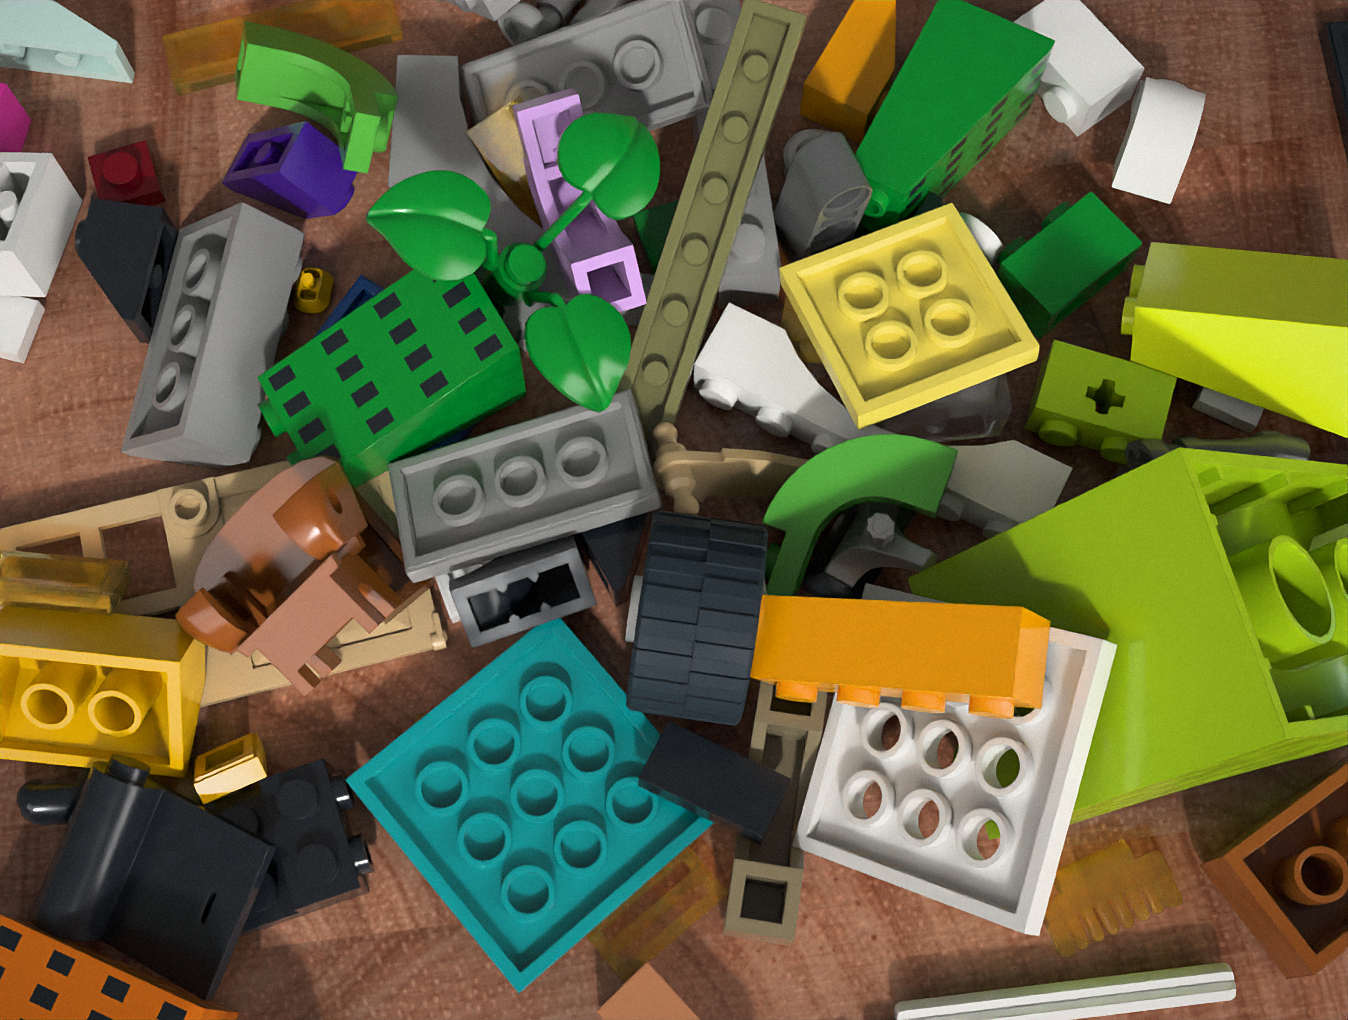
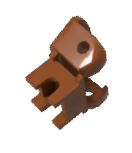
M327 454L306 458L275 475L255 492L229 518L209 543L196 568L193 583L195 594L175 615L180 627L189 636L218 651L227 652L230 655L238 651L244 656L249 657L257 649L305 697L321 682L305 664L306 662L324 679L342 662L326 644L352 619L370 634L403 602L358 555L366 546L359 534L368 524L340 459Z

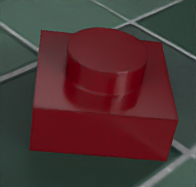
M146 140L87 157L99 199L146 206L166 202L153 153Z

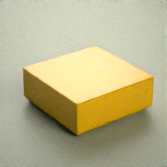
M251 732L197 756V759H195L193 785L203 804L267 777L266 750L257 732L254 734Z

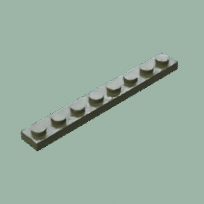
M744 0L646 300L647 304L644 306L631 346L629 362L616 392L627 389L632 391L652 467L656 461L655 453L659 449L658 444L653 439V429L661 422H669L675 425L807 23V15L760 0Z

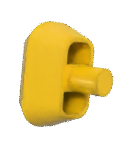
M305 268L297 279L293 297L294 307L305 313H320L324 311L329 305L333 285L332 275L322 269Z

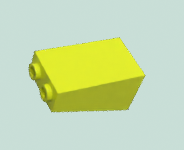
M1151 242L1146 264L1134 265L1130 295L1129 297L1126 296L1123 308L1121 334L1132 335L1131 361L1348 438V259Z

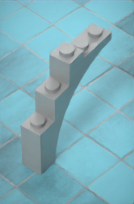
M398 55L395 84L398 100L392 123L388 175L389 189L408 177L427 171L447 170L463 174L475 181L490 199L491 211L484 227L496 233L498 254L512 243L524 242L532 245L544 233L543 228L521 212L491 177L470 138L466 123L464 84L458 57ZM548 245L542 252L547 265V275L538 291L558 293L562 296L565 304H567L571 297ZM640 273L647 300L655 275ZM522 301L514 306H504L506 313L503 314V322L520 349L527 351L524 332L525 322L528 317L536 310L552 307L551 305L536 303L534 306L528 307ZM645 305L619 313L627 325L638 326Z

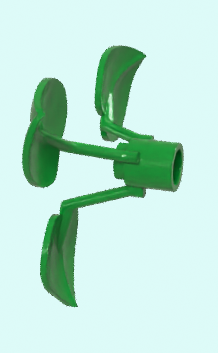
M596 112L579 117L564 130L557 144L558 168L567 183L583 192L532 245L524 242L512 243L498 254L496 233L484 227L491 211L488 195L475 181L454 171L433 170L413 175L395 184L375 202L366 215V222L389 242L406 264L421 275L445 283L458 282L473 274L482 265L484 268L482 275L483 287L487 295L494 302L503 306H514L522 301L528 307H532L536 303L551 305L552 307L536 310L525 322L524 339L531 360L540 373L571 401L597 413L609 407L630 358L631 338L628 326L617 309L598 296L580 294L565 304L562 296L558 293L538 291L547 275V265L542 252L592 200L604 215L613 220H624L632 217L644 209L651 201L659 182L660 158L654 138L642 122H639L633 116Z

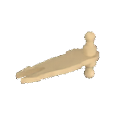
M661 422L653 429V439L659 446L655 453L656 461L652 467L657 485L665 491L666 495L674 498V512L697 515L699 512L698 502L703 503L706 496L727 498L775 497L787 479L804 463L809 461L807 459L759 450L722 448L721 452L687 451L684 445L677 443L678 432L673 424Z

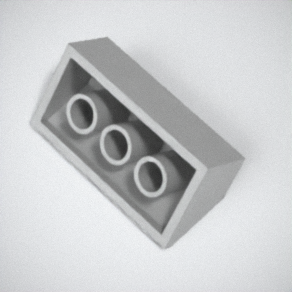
M244 202L179 230L123 440L122 453L133 457L212 469H220L250 461L251 455L260 442L262 433L259 424L261 411L257 404L264 401L267 396L257 377L273 367L278 342L288 327L289 313L286 309L292 285L298 279L302 269L303 260L300 252L305 235L304 232Z

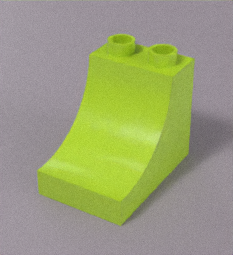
M1179 447L908 578L912 594L952 604L1024 607L1051 621L1050 627L1104 639L1117 645L1069 825L1223 778L1348 747V538L1343 537L1309 551L1313 537L1348 523V465ZM1016 707L1021 717L1028 715L1035 709ZM959 744L954 751L953 762L957 757ZM1010 749L1002 754L996 766V776L1003 788L1010 786L1019 774L1020 761L1014 749ZM993 820L987 821L985 827L989 840L1000 838L997 824Z

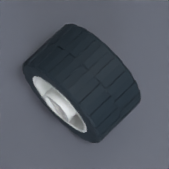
M658 510L654 513L643 576H634L625 641L633 642L626 696V706L629 710L733 726L740 723L749 686L762 595H768L764 579L768 531L764 525Z

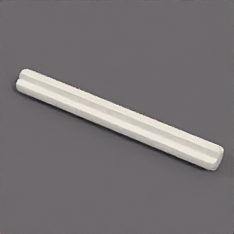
M1221 962L901 1001L895 1005L894 1018L895 1020H1073L1228 1001L1235 998L1236 985L1229 964Z

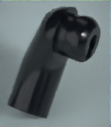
M84 768L72 783H43L41 779L26 782L19 789L16 798L17 806L20 808L23 818L39 826L68 824L91 768Z

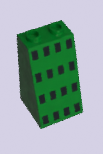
M938 0L855 153V157L873 190L853 239L913 218L929 192L940 196L942 199L1028 114L1055 40L966 1Z
M412 270L257 377L268 397L257 404L274 436L278 437L287 432L297 449L286 456L291 466L306 458L327 454L341 460L350 484L354 488L388 471L389 463L418 455L527 396L519 346L474 273L458 282L445 283L432 280Z

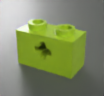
M1054 340L1042 362L1024 429L1038 433L1039 437L1047 443L1063 447L1075 444L1100 451V455L1111 462L1126 464L1125 449L1128 443L1149 438L1162 439L1177 377L1145 365ZM1096 403L1101 405L1100 413L1095 411Z

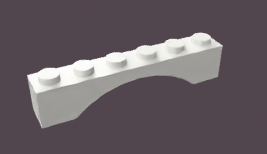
M728 303L694 363V388L699 390L700 395L707 402L724 410H731L735 407L755 417V422L762 429L775 436L788 437L790 434L810 444L812 451L816 455L847 440L863 436L895 434L875 425L858 430L847 408L816 381L798 357L785 329L731 303ZM1015 440L983 446H948L958 450V455L937 516L950 521H958L961 518L983 529V535L990 539L1054 508L1073 468Z

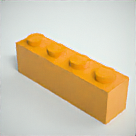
M762 595L750 678L775 685V697L791 701L816 703L818 691L837 693L836 702L841 704L879 708L880 696L902 698L901 708L927 713H945L946 701L969 703V714L989 718L1013 719L1014 707L1042 708L1051 621L1024 607Z

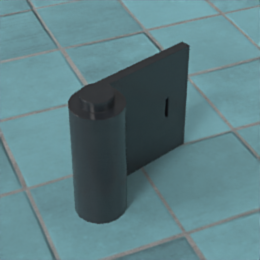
M112 754L109 762L96 761L90 769L28 918L39 929L64 939L73 941L101 940L204 1001L213 1000L277 845L150 778L148 774L151 768L137 759L125 755Z

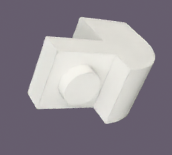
M1146 77L1145 81L1140 80L1132 101L1130 123L1114 164L1111 187L1170 204L1195 140L1206 94L1188 89L1178 82L1167 79L1156 80Z

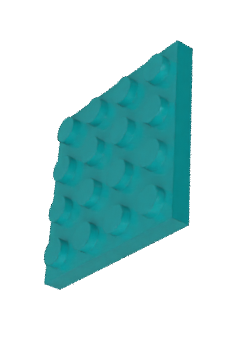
M561 618L534 627L346 779L350 788L518 994L525 990L715 824L638 786V777L661 734L642 712L631 711L627 708L626 693Z

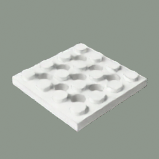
M867 583L862 595L864 600L947 603ZM1050 627L1042 708H1035L1028 715L1021 717L1016 707H1014L1013 719L989 718L969 714V703L946 701L945 713H927L901 708L902 698L880 696L879 708L851 706L836 702L837 693H835L792 846L1023 934L1039 936L1117 645L1104 639ZM897 715L901 725L900 737L891 749L886 750L881 739L882 729L885 722L891 716ZM953 731L959 743L958 754L955 761L949 767L943 769L937 758L938 745L947 733ZM1010 749H1014L1020 761L1019 774L1010 786L1003 788L996 776V766L1002 754ZM877 782L882 792V802L877 813L868 818L863 808V797L867 788L872 783ZM933 800L939 810V824L935 832L928 838H925L920 832L918 818L923 806ZM993 820L1000 831V844L995 854L985 860L979 853L977 836L980 828L987 821Z

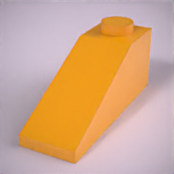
M896 0L853 1L803 84L800 115L835 132L846 133L847 138L861 144L892 86L895 72Z

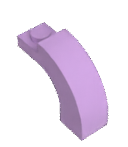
M573 88L511 105L525 155L522 161L544 232L583 192L566 182L557 164V144L560 136L574 120L583 116L579 95ZM592 200L549 244L571 299L580 294H592L610 303L618 312L647 304L633 244L621 231L616 220L604 215Z

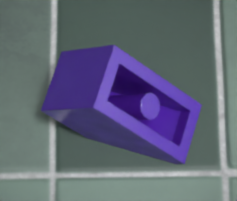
M307 121L248 134L222 184L230 190L301 218L311 219L336 215V213L344 209L354 194L355 186L352 183L358 172L343 169L339 146Z

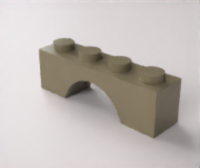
M759 681L748 758L791 778V781L761 845L737 834L722 935L790 946L795 938L804 871V850L792 845L818 755L828 692L818 691L816 703L791 701L775 697L776 686Z

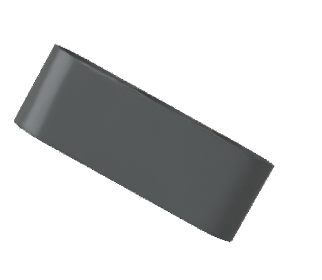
M832 132L814 138L802 146L792 159L773 215L777 240L789 264L852 241L871 198L873 189L842 133Z

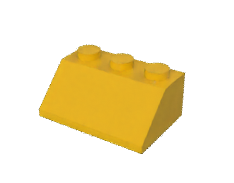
M7 602L0 610V759L91 768L96 761L109 762L112 754H120L147 764L151 768L149 774L184 778L189 767L206 680L205 645L189 636L180 627L178 621L174 619Z

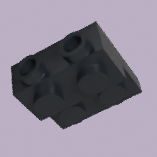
M324 758L258 780L260 786L203 805L277 845L239 937L369 893L365 875L374 872L371 853L362 833L353 836L346 813L347 810L355 808L354 795L346 782L348 777L345 771L342 769L335 772L333 766Z

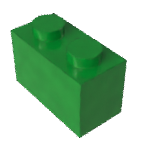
M1092 191L1073 206L1068 201L1058 205L1043 220L1040 226L1043 230L1029 241L1023 236L1015 239L997 258L996 263L999 265L997 277L1028 328L1040 340L1125 272L1143 243Z

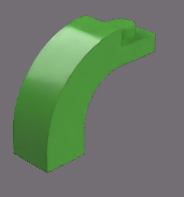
M244 21L234 75L237 100L282 108L318 122L327 128L337 139L343 169L368 174L372 153L386 151L398 100V94L392 84L379 71L363 60L333 45L289 30Z
M879 434L847 440L824 450L804 463L779 489L762 521L767 528L785 534L782 545L771 542L767 550L764 575L765 581L768 582L766 587L767 594L776 596L798 595L821 533L836 516L849 508L865 503H889L935 519L957 460L958 450L914 436Z

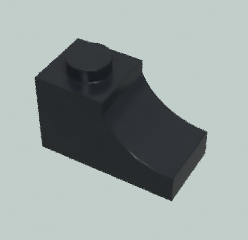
M575 534L495 558L482 567L449 581L450 594L472 648L597 605L590 576Z

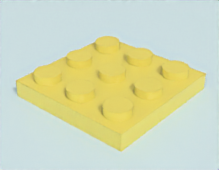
M953 203L779 268L780 284L858 430L1022 367L1038 359L1040 347Z

